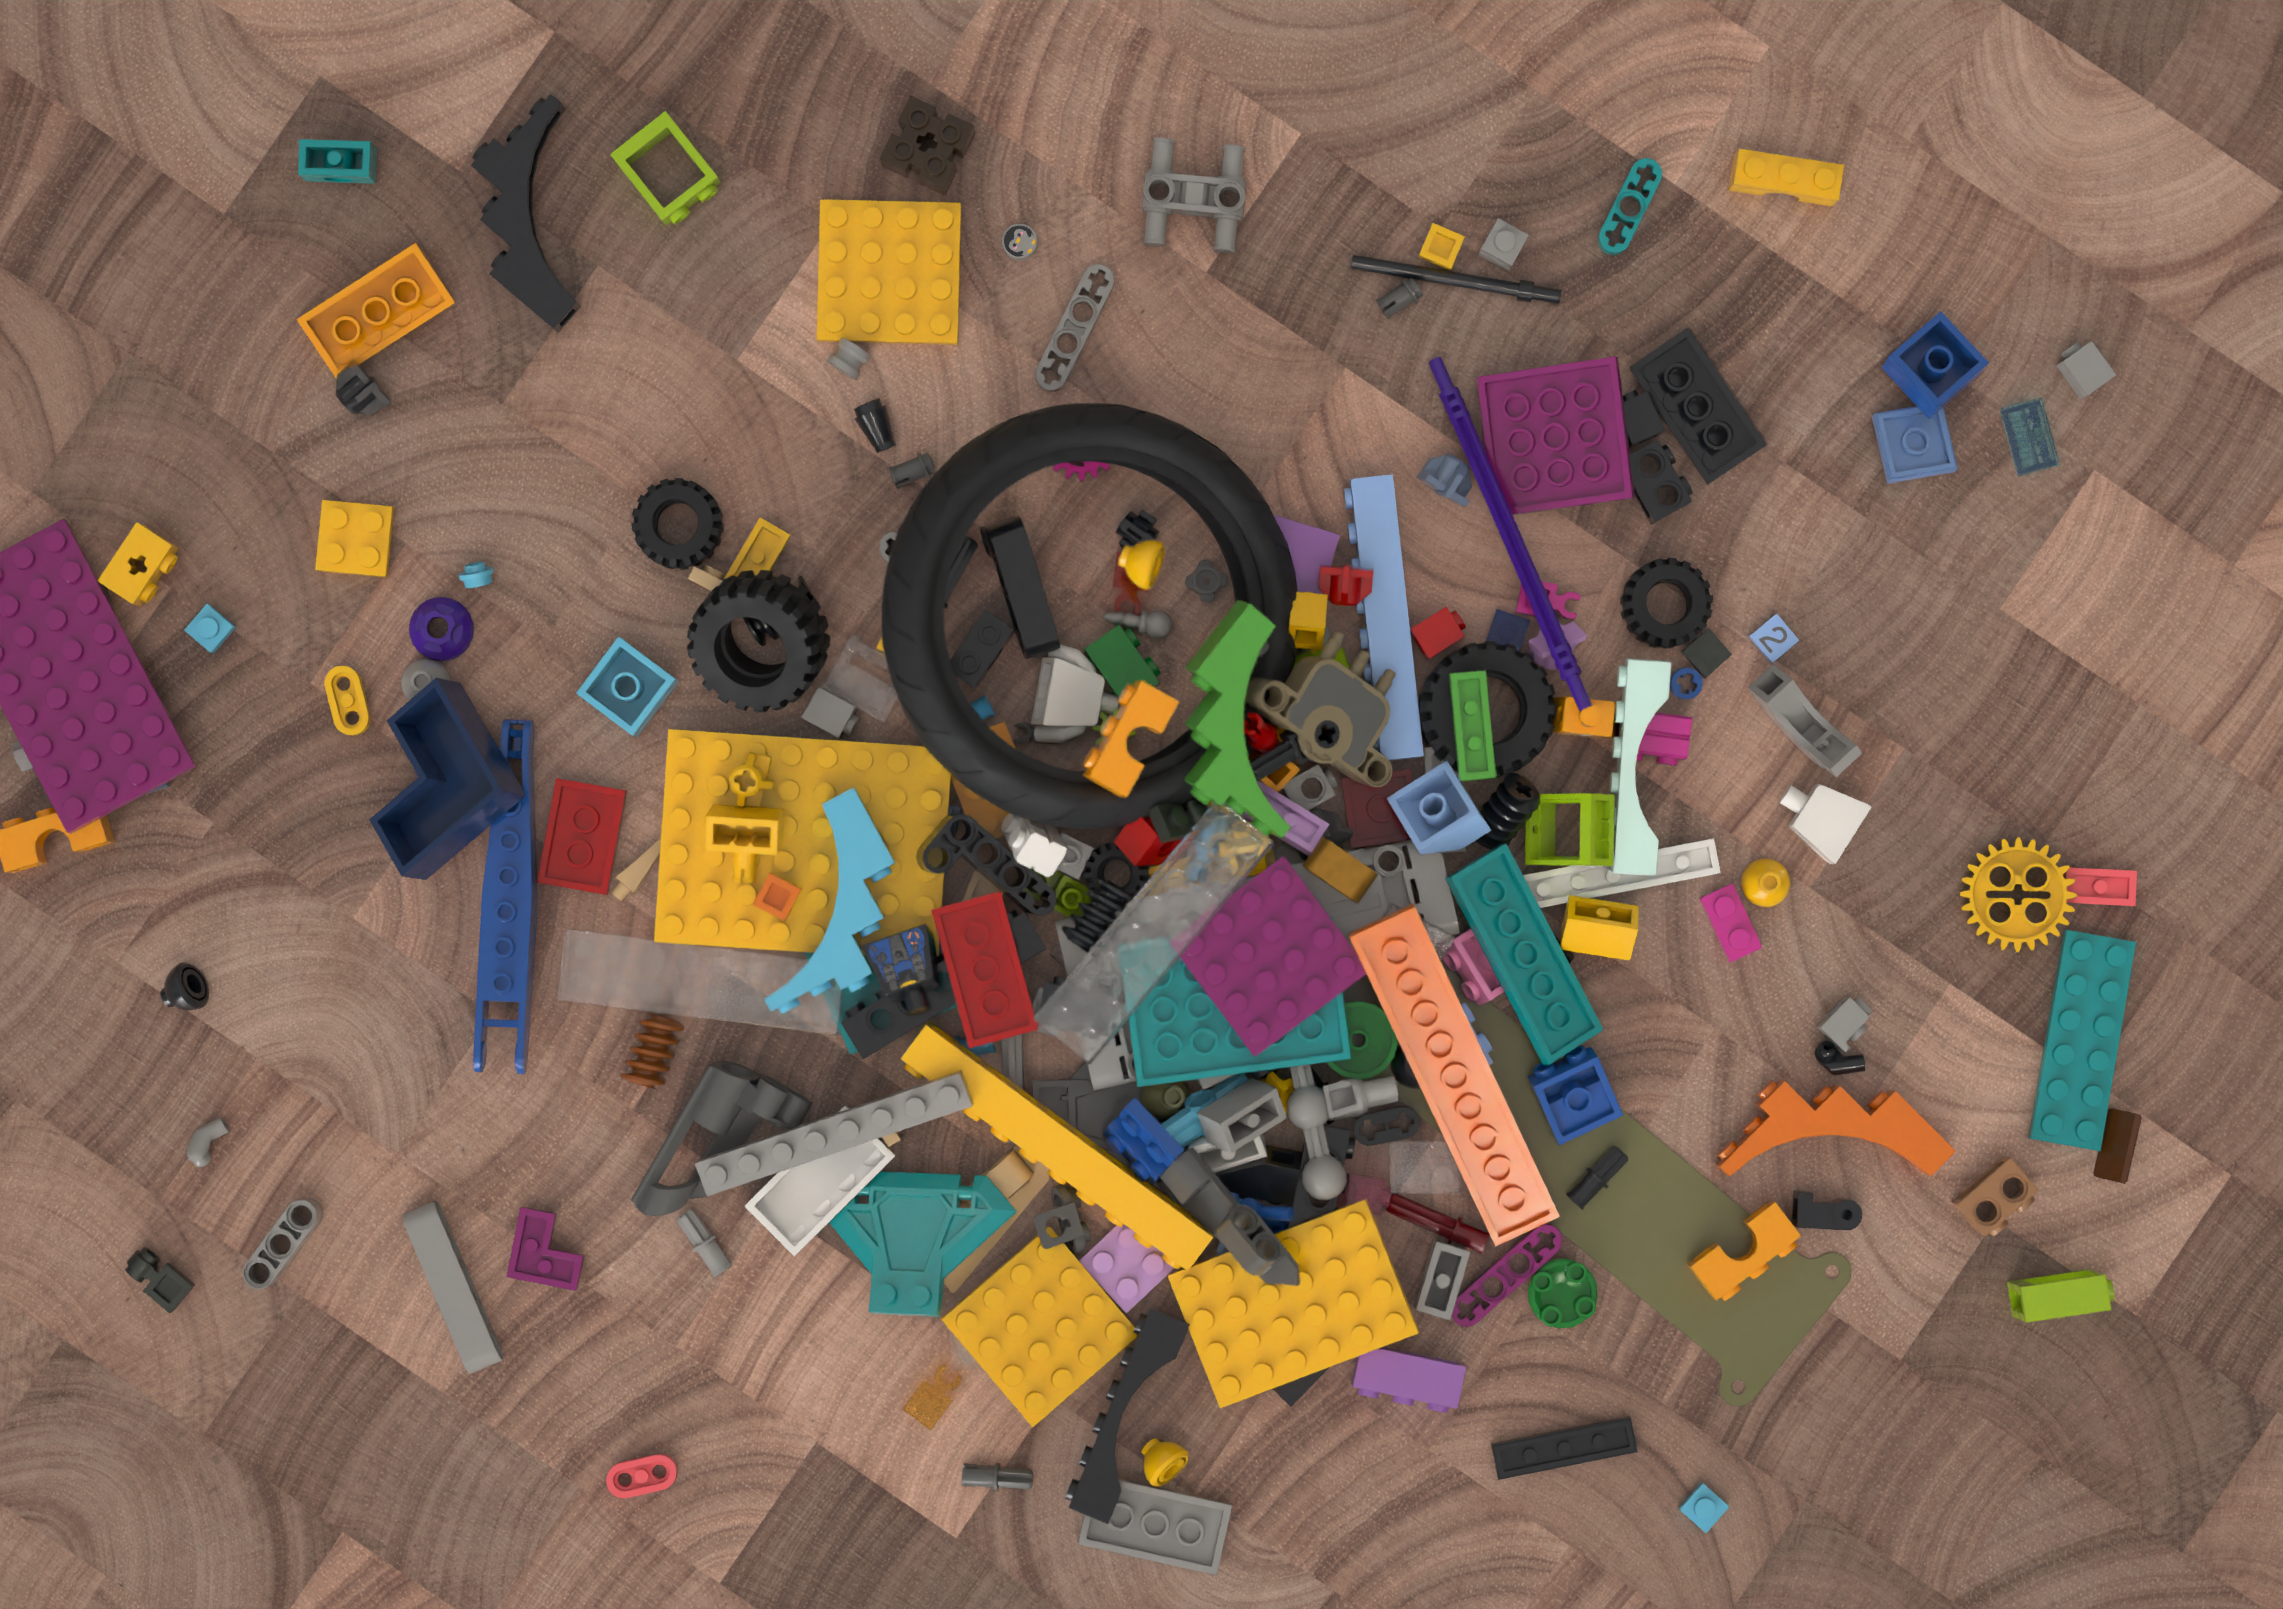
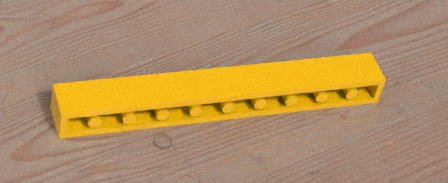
M930 1020L902 1056L901 1060L906 1063L904 1068L918 1079L924 1076L932 1081L962 1070L974 1103L972 1107L962 1110L967 1116L975 1121H979L981 1118L992 1126L990 1129L991 1133L998 1139L1006 1143L1010 1139L1020 1147L1018 1152L1028 1161L1034 1164L1039 1161L1049 1168L1047 1173L1055 1181L1062 1185L1068 1182L1078 1190L1076 1195L1090 1206H1093L1095 1203L1106 1210L1104 1215L1108 1220L1118 1227H1122L1125 1224L1135 1232L1133 1237L1143 1246L1151 1248L1153 1245L1163 1252L1162 1259L1173 1268L1179 1270L1180 1267H1183L1189 1271L1213 1239L1214 1235L1183 1207L1153 1185L1151 1186L1148 1181H1141L1129 1167Z

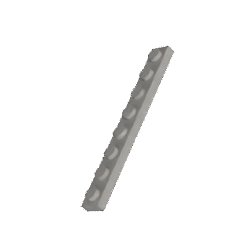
M961 1070L697 1160L695 1166L707 1196L972 1107L974 1103Z

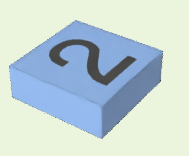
M1778 614L1772 616L1748 636L1770 663L1776 661L1800 641Z

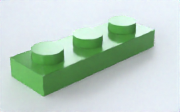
M1486 670L1449 674L1459 782L1496 778Z

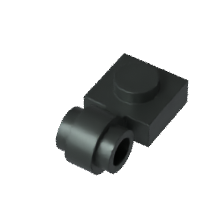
M1198 799L1187 802L1184 805L1182 803L1159 804L1148 811L1161 843L1185 839L1193 833L1203 831L1212 826L1210 822L1212 815L1208 805L1203 804Z
M143 1247L141 1251L136 1250L127 1261L128 1266L125 1271L138 1282L142 1283L144 1279L151 1281L143 1292L168 1313H172L193 1289L195 1284L169 1262L159 1271L157 1264L160 1258L150 1249Z

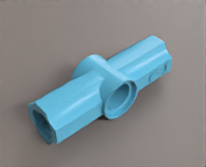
M1244 1073L1235 1074L1211 1090L1204 1089L1194 1092L1186 1098L1184 1102L1185 1108L1161 1124L1162 1127L1182 1148L1186 1147L1198 1137L1205 1136L1197 1112L1247 1082L1248 1078Z

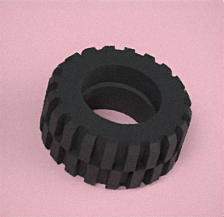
M752 570L742 571L737 577L731 575L711 591L693 615V622L689 626L687 633L688 639L691 640L687 645L688 656L695 658L692 668L697 676L702 675L705 679L702 683L709 692L712 689L719 694L717 699L725 704L730 700L736 703V709L746 711L750 706L754 707V712L756 713L767 712L770 706L776 711L785 708L789 702L794 703L808 690L825 665L828 657L826 651L830 647V636L828 633H824L829 627L826 616H819L818 611L821 609L818 601L815 598L810 600L806 596L808 590L801 584L798 588L792 585L790 577L781 574L779 578L773 577V572L768 570H760L757 576H755ZM749 617L769 624L778 632L784 642L786 662L768 665L747 657L738 648L733 639L731 621L737 618Z
M1485 641L1480 644L1470 643L1463 648L1454 650L1438 663L1424 683L1425 686L1420 694L1418 705H1420V725H1422L1424 731L1423 738L1426 744H1430L1435 751L1434 755L1439 761H1448L1453 770L1458 773L1449 674L1485 670L1486 677L1496 678L1508 684L1517 695L1520 703V718L1514 731L1507 738L1493 743L1496 778L1518 771L1541 753L1546 746L1548 738L1553 733L1555 727L1553 721L1554 717L1557 716V705H1554L1553 700L1555 695L1553 684L1549 685L1546 679L1548 674L1542 666L1539 668L1533 662L1534 657L1527 652L1523 654L1517 651L1516 646L1508 643L1500 645L1496 641Z

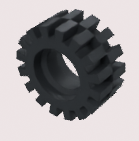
M1114 842L1099 846L1098 849L1090 854L1089 860H1086L1084 878L1087 880L1086 887L1088 890L1100 892L1094 881L1096 879L1105 880L1104 869L1110 861L1115 859L1124 861L1130 868V879L1126 885L1120 887L1122 890L1138 899L1147 889L1146 885L1150 881L1151 876L1149 875L1150 865L1134 866ZM1124 900L1123 902L1127 904L1132 901Z

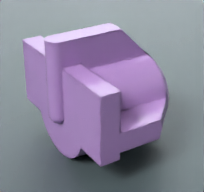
M1574 621L1566 625L1560 624L1567 642L1572 648L1571 651L1574 650L1578 643L1586 640L1585 632ZM1540 629L1538 636L1529 640L1530 655L1534 657V663L1549 670H1557L1554 658L1550 654V649Z

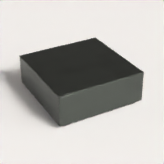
M1709 628L1681 652L1704 679L1732 655Z

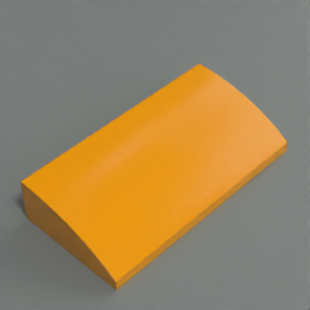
M415 242L299 316L296 320L337 379V374L353 359L358 365L454 304L455 301L418 243Z

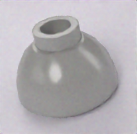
M429 658L419 659L409 664L401 678V687L405 697L410 701L435 678L451 681L445 666Z

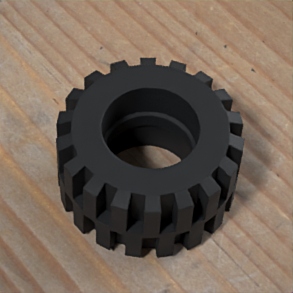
M675 478V480L669 481L664 479L656 486L652 484L647 488L648 492L644 496L640 495L637 500L639 504L636 509H633L632 513L634 523H631L632 531L635 533L636 538L634 539L637 545L651 560L666 568L684 570L693 565L697 567L703 564L702 561L704 559L710 558L714 554L713 550L715 547H719L721 532L724 533L723 515L716 500L705 488L691 480L685 481L683 478ZM681 503L690 506L695 511L698 517V528L695 535L689 541L674 545L666 542L660 536L658 520L667 507Z
M1677 558L1656 559L1635 571L1630 576L1629 581L1626 582L1623 588V596L1620 598V605H1622L1623 609L1621 616L1622 620L1625 619L1628 626L1626 628L1630 633L1633 632L1637 636L1636 639L1641 643L1646 642L1650 647H1664V649L1681 646L1697 637L1707 626L1706 622L1711 617L1713 611L1710 609L1711 603H1713V595H1710L1708 589L1711 586L1708 580L1704 581L1701 576L1703 573L1698 568L1695 570L1690 566L1691 563L1685 560L1683 562L1677 561ZM1670 583L1678 587L1684 594L1686 612L1676 623L1662 624L1650 615L1646 605V598L1649 591L1655 585Z

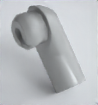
M219 1117L193 1132L186 1152L189 1161L193 1162L195 1166H206L211 1161V1154L208 1151L211 1141L229 1132L228 1125L223 1117Z

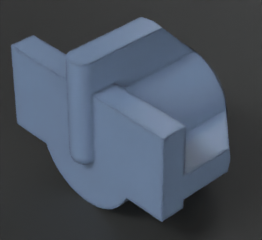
M1451 454L1429 458L1416 478L1434 490L1437 495L1446 497L1457 505L1467 507L1470 502L1465 498L1472 487L1469 466Z

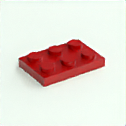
M556 778L537 883L608 895L627 795L626 790Z

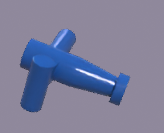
M1230 1192L1239 1202V1194ZM1245 1198L1240 1203V1205L1251 1207L1273 1234L1287 1228V1221H1292L1294 1217L1292 1207L1265 1206L1252 1198Z

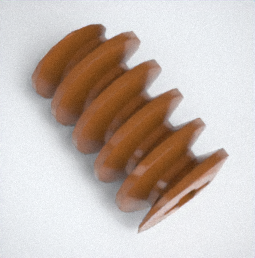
M646 1011L651 1016V1019L639 1020V1024L647 1029L646 1033L634 1034V1037L642 1045L630 1046L629 1049L638 1057L635 1060L625 1061V1064L633 1071L632 1073H621L620 1077L627 1081L656 1089L654 1085H664L666 1083L665 1078L658 1074V1072H667L671 1068L663 1061V1058H674L675 1056L674 1051L667 1046L678 1045L680 1042L672 1034V1031H683L684 1026L672 1018Z

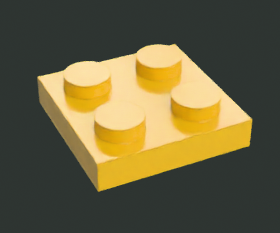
M322 500L315 570L388 578L395 508L393 506Z

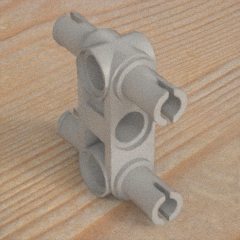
M1153 138L1151 169H1148L1145 173L1142 209L1146 213L1143 244L1154 247L1165 246L1167 216L1171 214L1201 216L1217 220L1213 251L1228 254L1235 253L1237 223L1241 222L1244 216L1247 185L1245 179L1242 178L1245 147L1231 144L1223 145L1221 176L1217 178L1175 174L1172 171L1175 140ZM1157 184L1167 187L1169 195L1163 200L1153 199L1149 194L1152 186ZM1225 191H1232L1239 197V202L1233 207H1226L1221 204L1219 200L1220 195Z

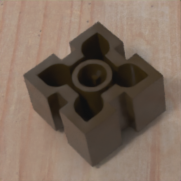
M910 95L898 119L899 126L903 129L900 137L891 134L880 157L881 165L908 178L912 170L919 174L918 179L921 185L946 196L957 173L956 164L952 161L955 155L964 158L975 135L974 125L949 113L945 121L937 118L936 107ZM932 139L936 148H928L926 153L922 152L920 143Z

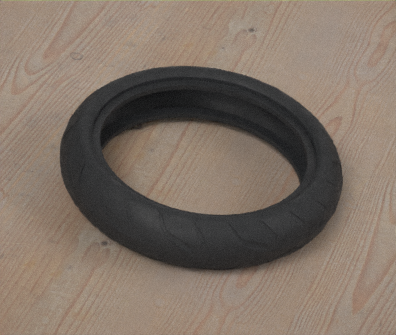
M1106 403L1062 404L1021 414L994 426L962 446L930 478L916 497L900 525L891 550L882 597V643L893 687L909 722L925 748L965 787L997 807L1025 819L1063 828H1115L1130 824L1141 817L1149 818L1148 811L1156 805L1165 803H1182L1184 805L1195 800L1196 798L1190 793L1193 787L1184 779L1207 749L1190 737L1194 731L1189 728L1167 747L1154 755L1138 761L1144 767L1127 797H1120L1084 777L1085 771H1071L1050 766L1020 752L1000 738L981 719L969 703L953 671L944 631V602L951 566L960 544L981 512L997 496L1026 476L1046 467L1067 462L1115 464L1138 471L1169 487L1199 514L1219 544L1230 572L1235 603L1237 600L1250 603L1275 625L1274 630L1266 640L1269 644V649L1261 658H1257L1258 662L1252 669L1249 681L1254 678H1266L1285 683L1292 672L1297 648L1289 632L1290 612L1293 608L1292 603L1297 598L1296 592H1298L1296 573L1288 544L1269 505L1250 478L1220 448L1179 423L1140 409ZM1296 630L1295 641H1296V638H1297V632H1298V630ZM1269 689L1264 693L1265 702L1269 697ZM1245 701L1244 718L1248 723H1250L1251 720L1249 719L1247 714H1260L1253 710L1251 707H1249V705ZM1260 715L1265 723H1271L1265 717ZM1244 733L1247 755H1249L1254 748L1250 745L1248 736Z

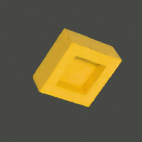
M1432 223L1418 257L1451 271L1465 236Z

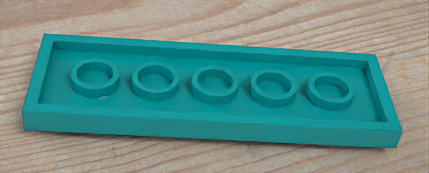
M1506 843L1498 845L1445 878L1543 1065H1550L1604 1030Z
M2063 930L2028 1135L2029 1139L2101 1151L2136 942Z

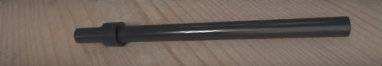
M1353 255L1351 269L1515 296L1517 301L1531 303L1532 299L1559 304L1561 290L1534 286L1532 281L1520 280V283L1358 255Z

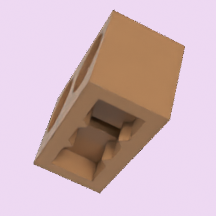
M2003 1156L1951 1203L1979 1235L1986 1237L1990 1233L1992 1236H1995L2008 1225L2006 1219L2017 1210L2018 1213H2021L2035 1201L2033 1195L2039 1189L2012 1158ZM2013 1177L2018 1182V1190L2015 1195L2007 1197L2003 1192V1184L2008 1178ZM1988 1201L1992 1207L1991 1215L1985 1220H1980L1976 1215V1208L1979 1203Z

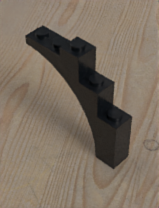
M550 94L546 100L541 98L533 105L529 112L531 117L523 127L519 124L510 132L506 139L508 144L505 147L495 139L489 144L487 142L483 143L474 153L472 158L475 161L471 166L502 193L499 198L494 196L486 203L482 209L484 215L480 220L512 247L508 252L503 250L497 255L491 264L493 270L489 274L559 333L581 306L561 286L548 266L537 239L532 212L533 182L538 159L550 131L566 110L562 103Z

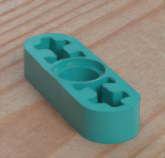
M1650 158L1640 159L1630 169L1598 234V245L1604 253L1609 255L1621 254L1630 244L1662 179V169L1655 160ZM1645 167L1652 169L1650 175L1655 178L1654 181L1648 180L1641 191L1648 193L1647 198L1636 190L1627 189L1629 184L1635 189L1640 180V175L1636 171H1643ZM1626 197L1636 199L1640 205L1639 213L1635 216L1624 215L1620 210L1621 200ZM1613 216L1622 223L1632 224L1631 229L1626 225L1623 227L1619 238L1623 240V244L1616 243L1614 247L1608 245L1609 238L1605 236L1606 232L1611 234L1618 224V221H1612Z

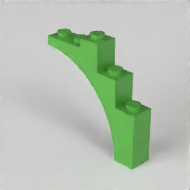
M1237 600L1185 667L1194 675L1191 681L1208 694L1184 723L1194 731L1190 737L1207 749L1184 780L1193 787L1190 793L1203 804L1207 805L1209 802H1213L1222 806L1225 803L1237 814L1242 816L1246 812L1254 820L1251 826L1262 835L1268 837L1271 833L1283 838L1291 827L1272 808L1258 786L1248 760L1244 737V702L1250 674L1261 648L1274 630L1275 625L1250 603Z

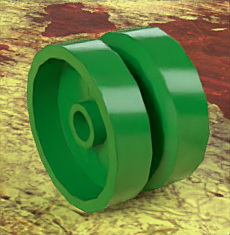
M1364 1001L1345 1003L1344 1009L1351 1059L1327 1063L1329 1067L1341 1076L1349 1078L1358 1077V1079L1371 1078L1385 1070L1393 1060L1398 1039L1384 1010L1378 1005ZM1356 1033H1361L1366 1038V1042L1362 1047H1356L1352 1043V1037Z

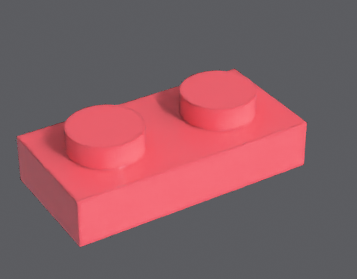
M2070 867L2063 874L2064 879H2075V883L2066 888L2068 892L2076 893L2077 897L2067 899V903L2136 906L2137 871Z

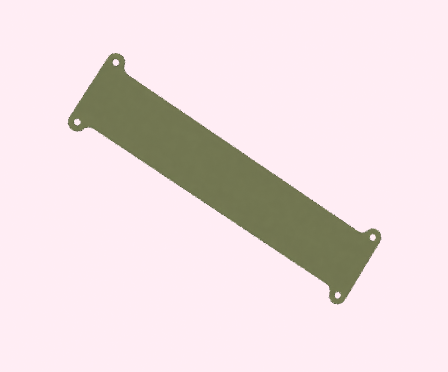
M1282 841L1273 852L1275 862L1283 856L1290 865L1306 861L1301 859V852L1285 841ZM1441 961L1460 1004L1465 1002L1475 1018V1021L1470 1023L1477 1035L1483 1032L1493 1048L1488 1053L1493 1061L1489 1066L1560 1216L1549 1223L1717 1360L1722 1371L1719 1392L1726 1403L1741 1407L1752 1402L1848 1284L1851 1278V1266L1848 1260L1838 1253H1826L1815 1259L1805 1258L1795 1250L1782 1258L1777 1254L1767 1262L1769 1268L1755 1279L1749 1276L1739 1283L1741 1289L1734 1296L1726 1301L1722 1297L1717 1301L1714 1300L1687 1266V1263L1713 1243L1718 1244L1730 1258H1740L1746 1255L1752 1246V1235L1743 1223V1220L1751 1214L1622 1109L1623 1116L1559 1145L1527 1078L1528 1075L1534 1073L1533 1068L1541 1063V1060L1525 1030L1491 1001L1480 1006L1475 1001H1469L1461 990V984L1464 983L1462 978ZM1367 974L1342 992L1344 1004L1364 1001L1376 1004L1383 1009ZM1356 1033L1352 1037V1043L1356 1047H1362L1366 1042L1365 1036L1361 1033ZM1391 1062L1385 1070L1372 1078L1375 1080L1393 1076ZM1395 1079L1398 1099L1407 1107L1412 1108L1419 1117L1443 1136L1421 1088L1410 1089L1404 1087ZM1611 1147H1618L1627 1155L1628 1162L1607 1183L1609 1187L1607 1189L1603 1187L1582 1210L1566 1194L1588 1173L1586 1170L1588 1167L1591 1169ZM1829 1265H1835L1839 1269V1275L1835 1279H1829L1825 1275V1269ZM1736 1380H1741L1745 1384V1391L1741 1394H1735L1731 1389L1732 1383Z

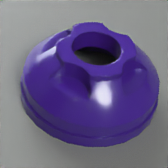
M437 597L423 602L413 612L409 624V634L412 644L423 656L436 661H450L462 655L470 646L474 634V623L471 614L460 602L451 598ZM436 617L444 618L448 623V632L442 638H434L428 631L430 621Z

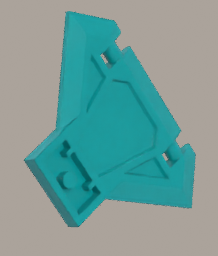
M880 1171L829 1223L872 1274L869 1313L941 1317L944 1278L1017 1211L988 1176L975 1175L973 1186H962V1175ZM859 1196H869V1203L859 1204ZM961 1200H971V1208H960Z

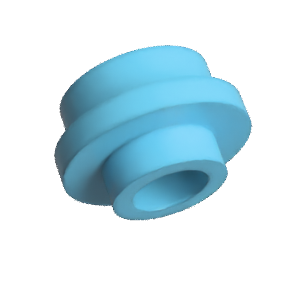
M480 561L464 565L465 571L458 574L459 580L464 582L465 588H475L492 583L491 574L494 573V569L492 566L486 567L485 562Z

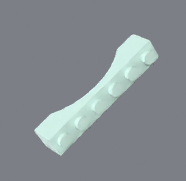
M1625 658L1624 666L1619 665L1617 670V687L1623 688L1622 701H1616L1614 721L1620 723L1619 737H1613L1612 758H1618L1617 772H1611L1609 785L1610 793L1615 794L1614 866H1610V870L1617 874L1656 876L1659 840L1648 826L1640 808L1636 791L1635 766L1638 748L1645 729L1656 711L1669 698L1671 662L1667 660Z

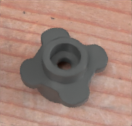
M1202 560L1199 562L1195 573L1186 577L1185 584L1188 589H1194L1200 594V599L1203 602H1211L1214 599L1215 592L1220 587L1226 586L1227 576L1224 573H1218L1212 567V563L1209 560ZM1208 578L1210 583L1204 584L1203 579Z

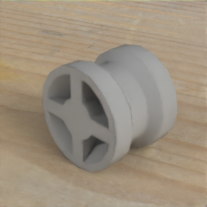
M842 337L838 342V351L836 354L830 355L827 362L845 375L857 380L860 375V367L863 363H868L871 355Z

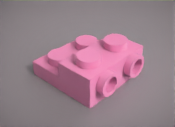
M1471 928L1442 945L1445 953H1443L1444 963L1451 971L1457 970L1464 982L1461 984V990L1469 1001H1475L1480 1006L1504 992Z

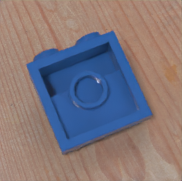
M1578 1046L1565 1054L1566 1058L1554 1064L1543 1065L1541 1062L1533 1068L1534 1073L1527 1076L1536 1099L1559 1145L1623 1116L1601 1062L1591 1046L1586 1049L1584 1046Z
M1136 1098L1124 1107L1120 1115L1103 1133L1107 1138L1105 1141L1108 1147L1119 1156L1122 1154L1131 1163L1130 1168L1135 1176L1141 1181L1147 1180L1151 1186L1160 1179L1166 1169L1184 1151L1182 1146Z

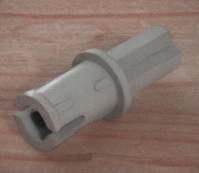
M688 1210L679 1216L677 1223L694 1246V1249H692L693 1253L698 1252L713 1277L718 1276L733 1265L715 1241L716 1234L711 1235L695 1210Z

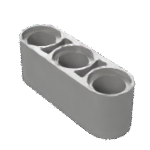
M303 1198L292 1202L286 1208L243 1268V1279L249 1287L263 1289L275 1284L321 1223L323 1209L316 1200ZM301 1205L307 1206L311 1210L312 1219L309 1224L300 1223L297 1219L296 1211ZM279 1234H284L290 1239L291 1247L287 1253H282L276 1248L275 1240ZM258 1263H263L269 1268L270 1275L266 1282L260 1281L255 1277L254 1268Z

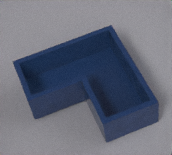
M435 678L387 720L419 776L369 819L401 877L427 880L526 796L461 683L441 678Z

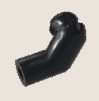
M1830 1041L1819 1043L1815 1050L1817 1062L1832 1075L1865 1071L1863 1054L1843 1056L1835 1048V1044Z

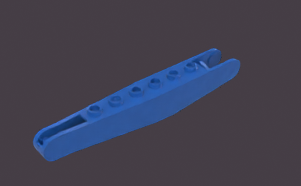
M504 719L501 730L500 751L510 769L512 759L522 760V789L526 796L491 824L481 901L473 1068L474 1072L482 1073L485 1069L487 1059V1027L518 1028L515 1069L517 1074H525L528 1064L538 905L533 766L534 722L533 720ZM513 725H523V730H514ZM489 1001L519 1002L518 1020L488 1019Z

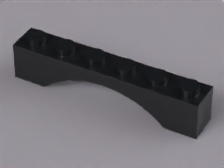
M1150 1308L1148 1315L1140 1314L1133 1331L1139 1337L1135 1347L1127 1346L1119 1366L1126 1369L1121 1381L1113 1379L1106 1399L1112 1401L1107 1414L1099 1413L1092 1431L1098 1434L1093 1448L1086 1445L1079 1462V1466L1084 1467L1080 1481L1072 1479L1065 1499L1071 1501L1068 1508L1109 1524L1122 1492L1116 1470L1115 1447L1117 1431L1123 1412L1141 1384L1160 1367L1176 1359L1190 1324Z

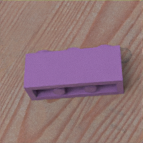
M1381 1347L1357 1356L1351 1384L1353 1387L1359 1388L1358 1394L1379 1398V1393L1393 1395L1392 1401L1413 1406L1414 1400L1427 1402V1408L1430 1410L1448 1413L1449 1407L1458 1409L1466 1366L1464 1363Z

